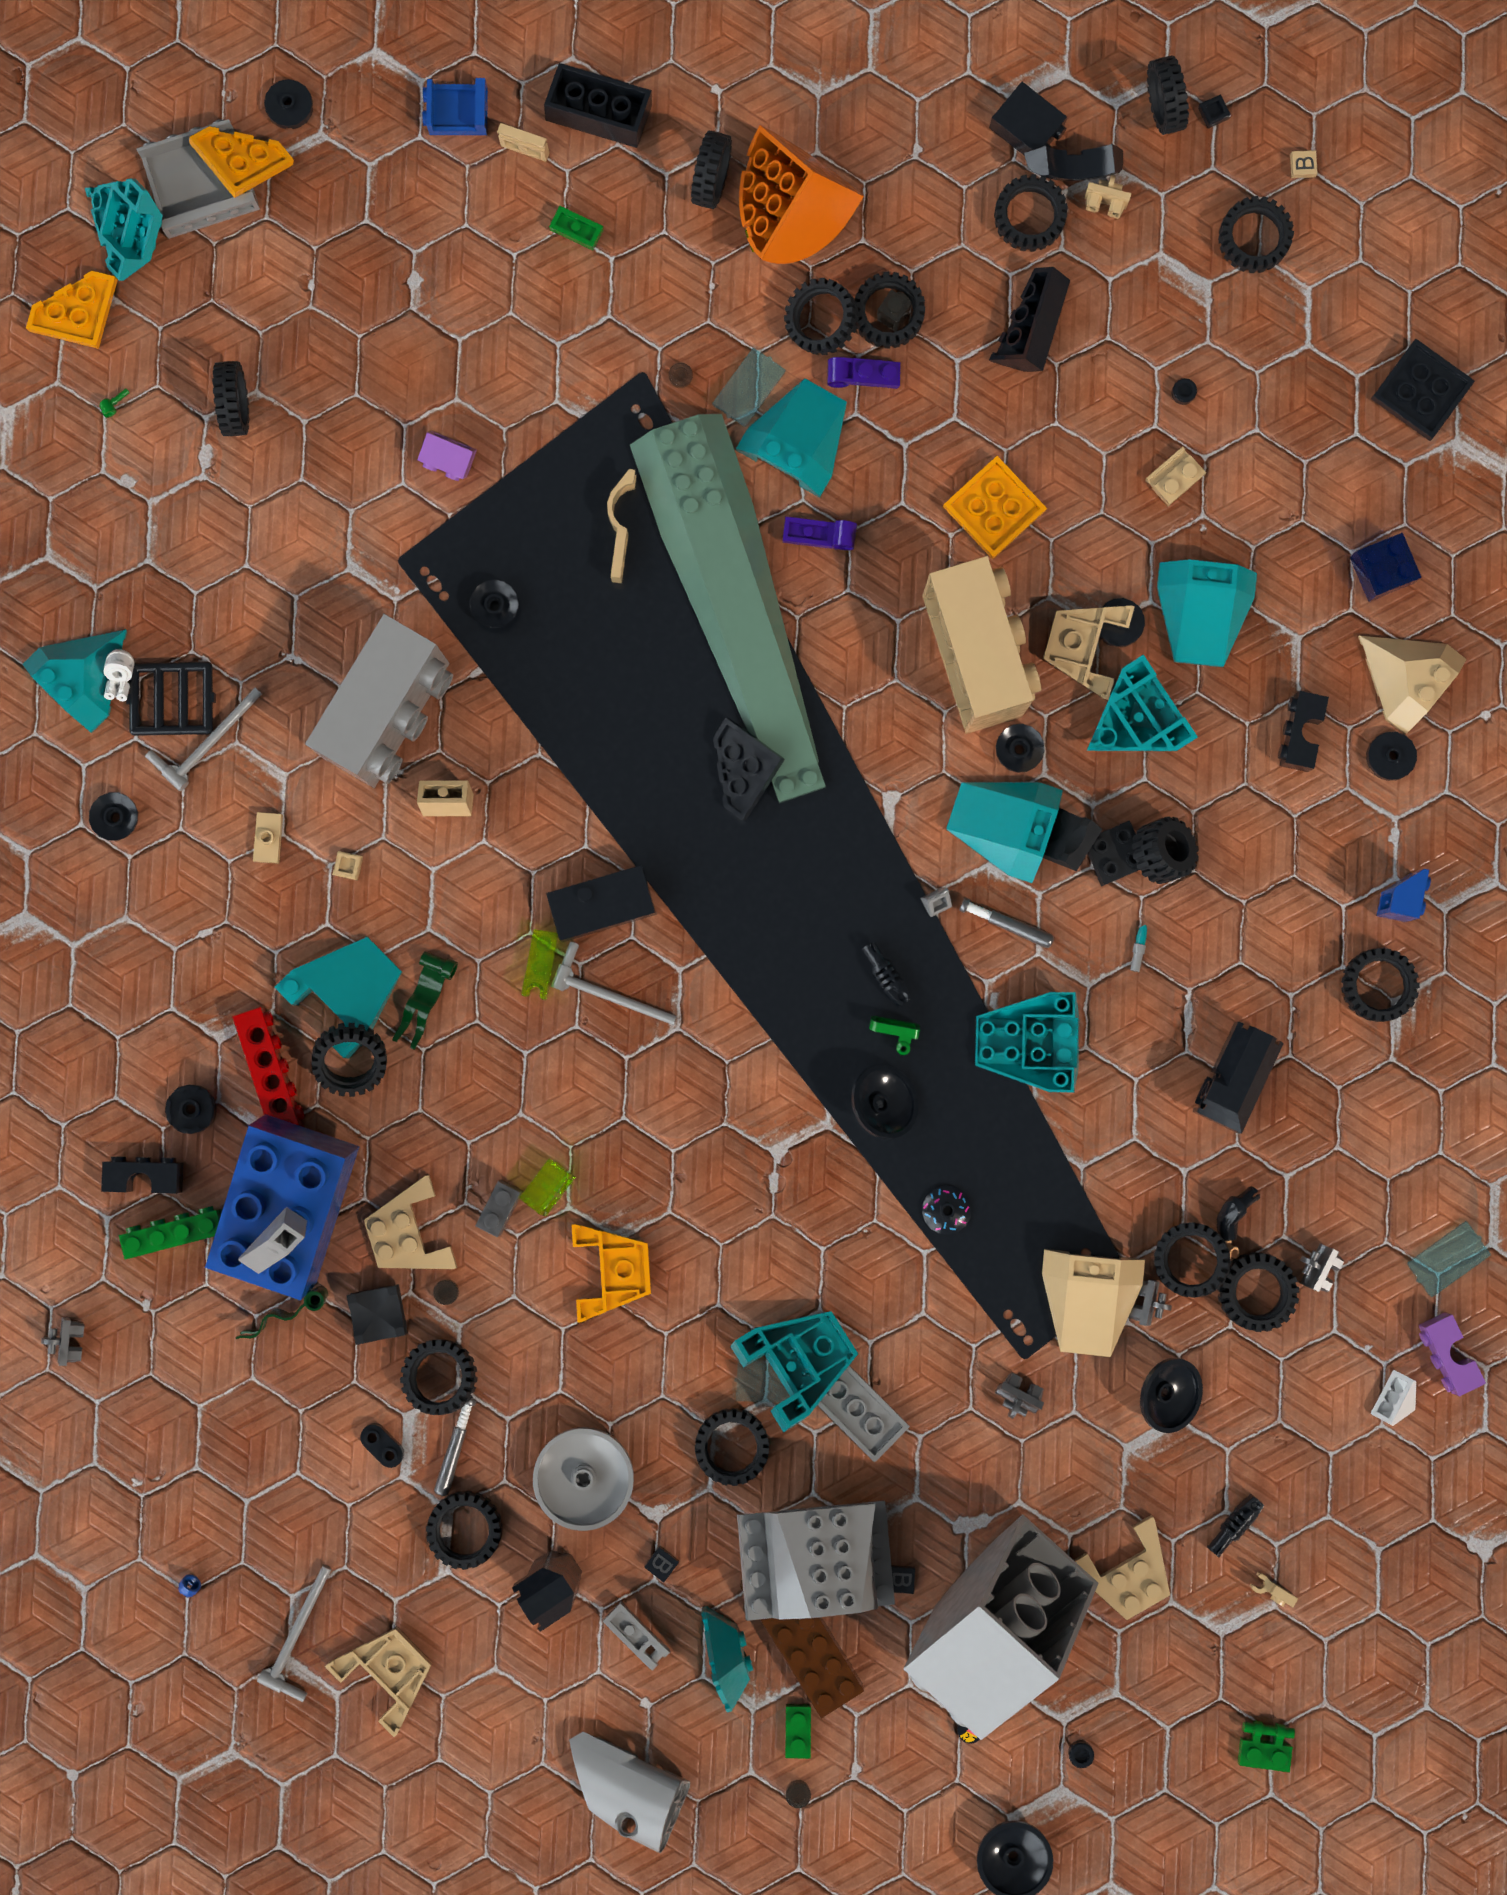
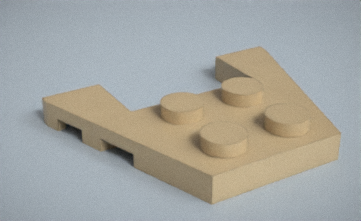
M1135 606L1056 611L1043 659L1103 699L1109 700L1114 678L1091 673L1092 661L1103 622L1129 628Z
M430 1175L421 1178L364 1220L378 1268L455 1269L458 1267L451 1246L430 1253H426L412 1203L436 1196Z
M1152 1515L1132 1526L1145 1549L1105 1573L1099 1575L1087 1552L1074 1559L1080 1567L1099 1583L1095 1592L1126 1620L1170 1596L1156 1522Z
M398 1627L335 1658L325 1666L341 1683L360 1664L396 1700L378 1721L393 1737L398 1734L432 1665V1662Z

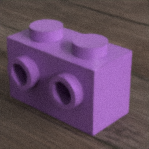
M429 431L426 434L417 460L423 462L422 466L432 471L442 470L446 472V477L459 481L460 478L464 479L468 476L477 449L434 431Z

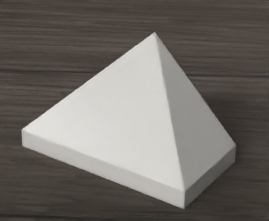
M1393 1370L1370 1414L1392 1426L1415 1411L1416 1381Z

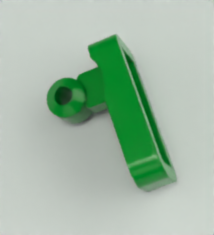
M871 1016L869 1029L875 1032L899 1036L897 1052L900 1055H906L910 1052L911 1040L918 1039L920 1025Z

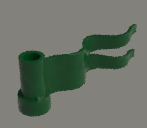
M424 951L419 961V965L424 967L417 987L405 1005L401 1024L392 1039L394 1042L399 1040L410 1025L417 1009V1027L410 1046L413 1050L416 1049L424 1033L428 1015L440 996L445 979L451 980L458 967V962L449 958L445 960Z
M318 1286L309 1291L304 1297V1303L296 1312L289 1313L278 1308L272 1309L262 1319L259 1330L241 1331V1335L236 1336V1339L256 1337L266 1327L269 1317L287 1321L295 1318L304 1306L311 1311L321 1309L328 1297V1290L323 1286Z

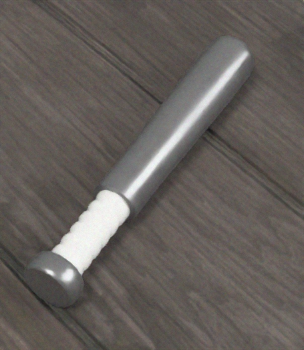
M965 897L959 911L963 913L969 911L974 915L985 918L991 924L1044 948L1051 947L1054 941L1052 934L994 910L989 911L971 903L969 898Z
M471 1398L462 1407L457 1425L454 1426L434 1488L435 1493L438 1495L447 1496L449 1494L467 1431L466 1424L472 1406L476 1405L477 1400Z

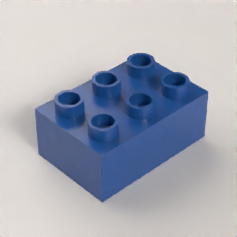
M266 1114L250 1124L205 1268L302 1300L317 1284L360 1146ZM288 1207L307 1220L305 1238L287 1256L259 1274L238 1261V1258Z

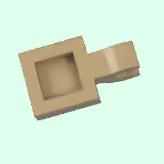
M1257 1572L1256 1575L1263 1580V1584L1257 1587L1251 1583L1250 1587L1253 1591L1259 1594L1270 1592L1272 1594L1270 1599L1284 1607L1286 1603L1294 1607L1298 1598L1293 1593L1269 1580L1263 1573Z

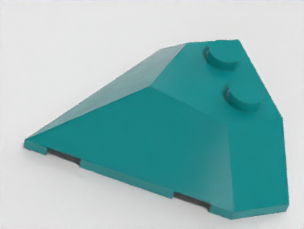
M133 178L126 179L123 182L116 181L97 185L94 188H85L87 197H91L93 206L91 212L100 244L105 246L108 257L105 259L107 269L119 281H124L151 261L153 251L156 248L157 235L162 226L163 215L148 191Z
M127 630L39 647L22 665L30 676L67 713L92 733L110 715L111 700L104 697L106 682L109 680L104 675V665L110 652L116 649L122 650Z
M1144 654L1122 668L1086 751H1178L1198 738L1185 716L1181 715L1167 694Z
M708 1606L702 1607L701 1615L705 1627L704 1633L712 1670V1682L714 1686L716 1685V1691L728 1713L733 1710L750 1680V1671H753L750 1655L745 1656L743 1647L747 1646L744 1631H739L738 1625Z

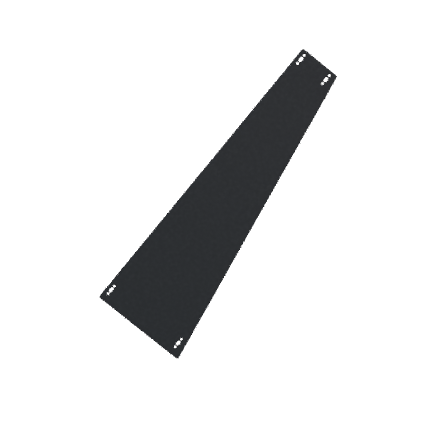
M641 372L398 559L399 565L634 865H642L646 879L1012 1347L1021 1358L1028 1359L1057 1336L1042 1276L1044 1249L1069 1251L1070 1254L1081 1255L1082 1249L1088 1248L1091 1252L1090 1256L1119 1259V1255L1028 1085L975 1066L976 1016L987 1013L988 1010L937 915L929 916L921 900V897L925 896L921 885L789 639L788 642L819 760L818 766L826 787L779 803L772 782H770L746 821L741 820L724 807L722 799L724 796L723 786L719 780L717 762H719L717 748H714L713 737L725 718H730L745 730L746 727L662 540L630 448V444L651 430L672 423L647 374ZM635 404L641 408L637 414L631 411V407ZM640 413H645L652 419V429L648 430L640 425L638 421ZM629 469H633L636 475L635 489L621 495L614 506V518L621 526L627 528L628 531L622 583H615L611 580V570L617 532L609 520L607 502L614 487ZM422 567L429 569L430 572L427 576L420 574ZM432 575L439 579L442 585L440 592L430 589L427 584L428 576ZM494 579L504 581L510 585L517 594L519 603L514 619L504 627L499 628L484 627L476 621L470 609L471 595L476 587L485 581ZM443 591L449 594V598L446 601H442L439 598V594ZM498 602L492 603L491 609L497 610L500 604ZM874 941L885 959L892 961L911 996L909 1001L899 1007L884 992L872 973V964L861 950ZM871 1016L919 1024L918 1039L911 1040L910 1052L906 1055H900L897 1052L899 1036L870 1030ZM876 1065H889L903 1072L910 1079L917 1093L919 1103L917 1119L913 1127L906 1134L895 1139H881L868 1133L858 1122L852 1108L851 1096L856 1079L863 1071ZM944 1185L954 1186L962 1190L969 1198L972 1208L971 1218L966 1227L960 1232L951 1235L938 1234L931 1230L925 1223L922 1214L923 1201L927 1194L934 1188ZM945 1206L943 1208V1213L945 1215H950L952 1213V1208L950 1206ZM1011 1310L1013 1317L1010 1320H1006L1003 1317L1004 1311ZM1012 1319H1018L1024 1324L1026 1328L1024 1336H1018L1013 1332L1010 1325ZM1029 1335L1033 1338L1031 1345L1024 1344L1023 1339L1025 1336Z

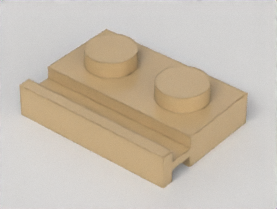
M500 123L497 133L499 134L501 147L547 162L549 148L546 138Z
M1182 447L1150 474L1145 481L1152 486V489L1164 503L1170 506L1200 480L1206 472Z

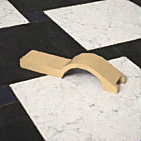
M629 469L614 487L607 502L608 517L614 530L617 532L611 570V580L615 583H622L628 531L627 528L621 526L614 518V506L621 495L635 489L636 475L633 469Z

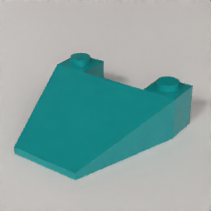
M365 937L291 970L274 988L294 1006H298L313 991L344 1022L345 1027H349L350 1022L355 1023L356 1028H358L359 1024L365 1025V1030H367L368 1028H374L402 971L369 937ZM343 1042L334 1045L333 1048L343 1058L349 1059L362 1045L356 1042Z
M832 1311L757 1327L735 1340L730 1346L743 1368L765 1355L790 1395L789 1398L777 1404L771 1410L783 1433L805 1420L858 1355V1352Z

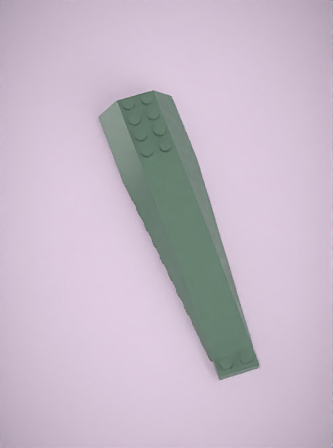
M698 414L653 429L630 444L631 451L662 540L746 730L785 759L771 781L778 802L781 803L823 789L826 786L818 766L819 760L754 505L722 414Z

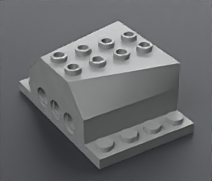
M885 1501L737 1515L745 1619L747 1621L768 1618L805 1619L854 1614L878 1609V1606L895 1604Z

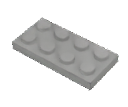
M850 1365L818 1404L874 1463L910 1427Z

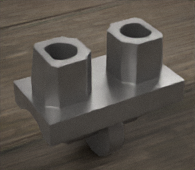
M1319 1244L1317 1250L1312 1251L1309 1259L1302 1256L1300 1261L1306 1265L1302 1271L1304 1276L1300 1284L1317 1292L1320 1290L1329 1292L1333 1285V1280L1327 1277L1330 1269L1338 1271L1344 1263V1260L1338 1255L1339 1252Z
M1143 1281L1138 1294L1145 1297L1143 1306L1134 1304L1129 1315L1130 1318L1140 1321V1325L1151 1326L1155 1307L1154 1317L1162 1319L1164 1309L1171 1311L1172 1305L1165 1304L1167 1294L1159 1292L1158 1302L1156 1301L1160 1281Z
M62 1317L60 1338H57V1328H50L49 1337L41 1338V1344L48 1345L47 1354H55L56 1345H59V1366H67V1362L81 1361L82 1347L68 1345L69 1337L83 1338L84 1323L71 1321L69 1317Z
M1010 1373L1005 1381L997 1387L995 1393L1005 1398L1002 1406L1010 1409L1008 1417L1013 1419L1017 1413L1025 1417L1028 1410L1035 1414L1044 1405V1402L1041 1401L1044 1389L1031 1384L1026 1393L1019 1390L1023 1379L1014 1373Z

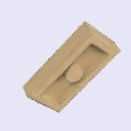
M257 812L254 862L279 864L283 824L282 814Z

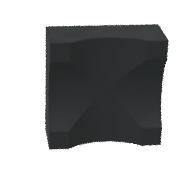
M1059 808L1043 858L1077 871L1101 833L1102 828L1091 819L1076 816Z
M1130 820L1101 832L1088 852L1101 887L1139 871L1136 866L1137 862L1133 859L1134 850H1132V844L1135 843L1133 837L1136 833Z
M399 1284L346 1295L353 1323L355 1345L408 1334Z

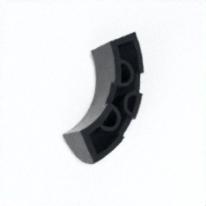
M1113 144L1082 150L1081 155H1067V150L1054 149L1048 146L1024 153L1027 166L1033 173L1054 180L1078 181L1102 178L1118 174L1123 168V150Z

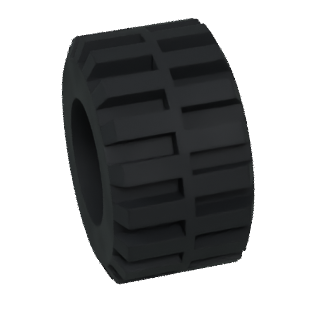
M1164 817L1146 824L1136 831L1137 834L1133 837L1135 843L1132 844V850H1134L1133 859L1137 862L1138 870L1141 869L1142 875L1148 877L1149 881L1156 882L1157 884L1167 883L1189 875L1197 866L1195 863L1199 858L1197 855L1199 849L1195 843L1197 840L1192 835L1190 827H1186L1184 821H1179L1176 817Z

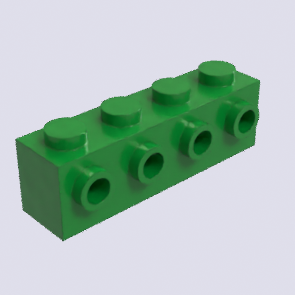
M210 1206L199 1209V1215L190 1217L189 1212L175 1215V1221L166 1223L164 1218L150 1222L151 1227L141 1229V1225L126 1228V1234L119 1235L124 1260L214 1237L223 1209L214 1210V1207Z

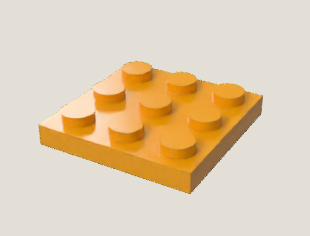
M998 456L991 460L943 504V508L992 560L1047 510L1045 505Z

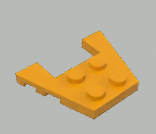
M578 1224L571 1225L573 1247L599 1246L602 1297L576 1299L577 1323L651 1294L647 1242Z

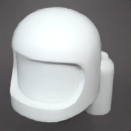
M113 650L106 658L104 675L109 680L106 682L104 697L108 700H113L114 697L122 702L127 700L130 689L128 681L133 674L134 659L125 650Z

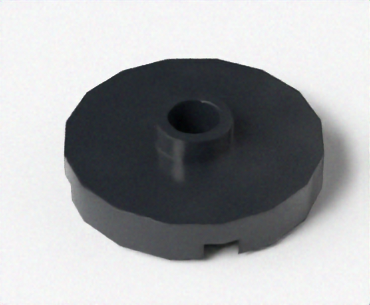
M290 79L278 81L266 93L264 100L265 111L272 123L278 127L296 129L306 124L312 116V96L306 86L300 82ZM287 100H291V101H292L290 105H284V104H285V102H286Z
M1125 598L1112 599L1106 602L1102 608L1135 606L1129 628L1103 622L1099 637L1107 645L1127 647L1135 643L1142 635L1145 627L1144 614L1141 608L1131 600Z
M1385 732L1377 736L1369 744L1366 752L1367 764L1378 778L1386 781H1397L1407 776L1414 769L1417 761V750L1412 740L1406 735L1399 732ZM1390 752H1394L1396 754L1395 760L1390 758Z
M188 1084L178 1087L166 1101L165 1113L167 1121L177 1131L195 1134L204 1131L211 1125L215 1118L217 1107L214 1097L207 1089L199 1085ZM191 1104L195 1106L193 1114L188 1111V1107Z

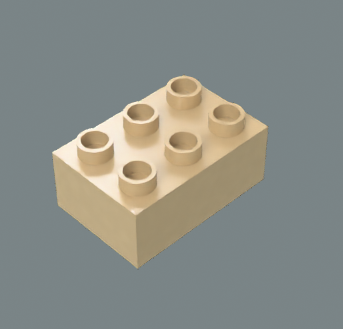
M988 556L929 573L922 595L966 734L1022 717L1033 700H1035V693L1041 691V683L1034 663L1022 665L1019 656V645L1026 643L1020 617L1017 614L1007 617L1004 609L1005 597L1011 596L1006 572L1003 567L992 570Z

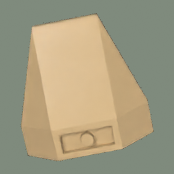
M1044 1249L1042 1276L1060 1352L1111 1357L1143 1285L1145 1259L1128 1257L1116 1259Z

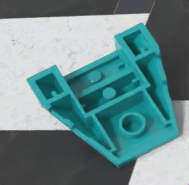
M804 378L746 430L736 447V451L755 462L758 459L767 462L799 480L801 488L820 498L832 478L847 402Z

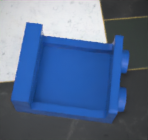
M475 78V84H434L432 79H427V87H423V101L427 103V111L422 112L423 126H427L430 135H487L488 87L485 78Z

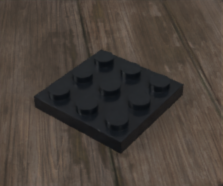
M1415 339L1371 399L1431 441L1475 380L1418 339Z

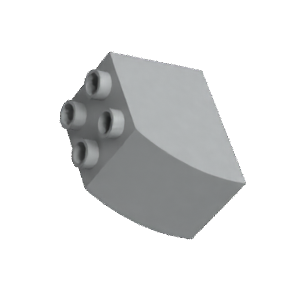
M1022 1514L973 1561L938 1601L903 1669L910 1675L913 1683L920 1690L929 1692L949 1711L952 1719L958 1725L967 1727L982 1740L1060 1679L1099 1583Z

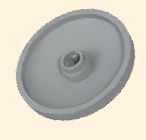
M589 1427L569 1429L551 1439L539 1454L533 1471V1489L541 1509L555 1523L578 1531L601 1528L616 1519L628 1504L634 1485L633 1465L623 1445L612 1435Z

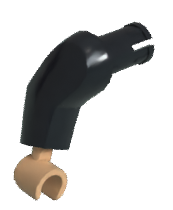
M1249 1186L1239 1196L1229 1197L1216 1219L1217 1232L1227 1244L1230 1259L1231 1257L1238 1258L1240 1253L1238 1247L1231 1245V1240L1237 1239L1238 1222L1246 1215L1247 1208L1260 1199V1194L1253 1196L1258 1190L1252 1186Z

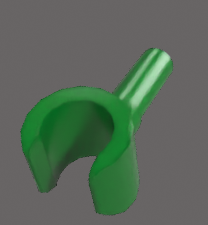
M126 388L114 398L104 399L100 402V409L105 418L116 414L114 405L130 393Z

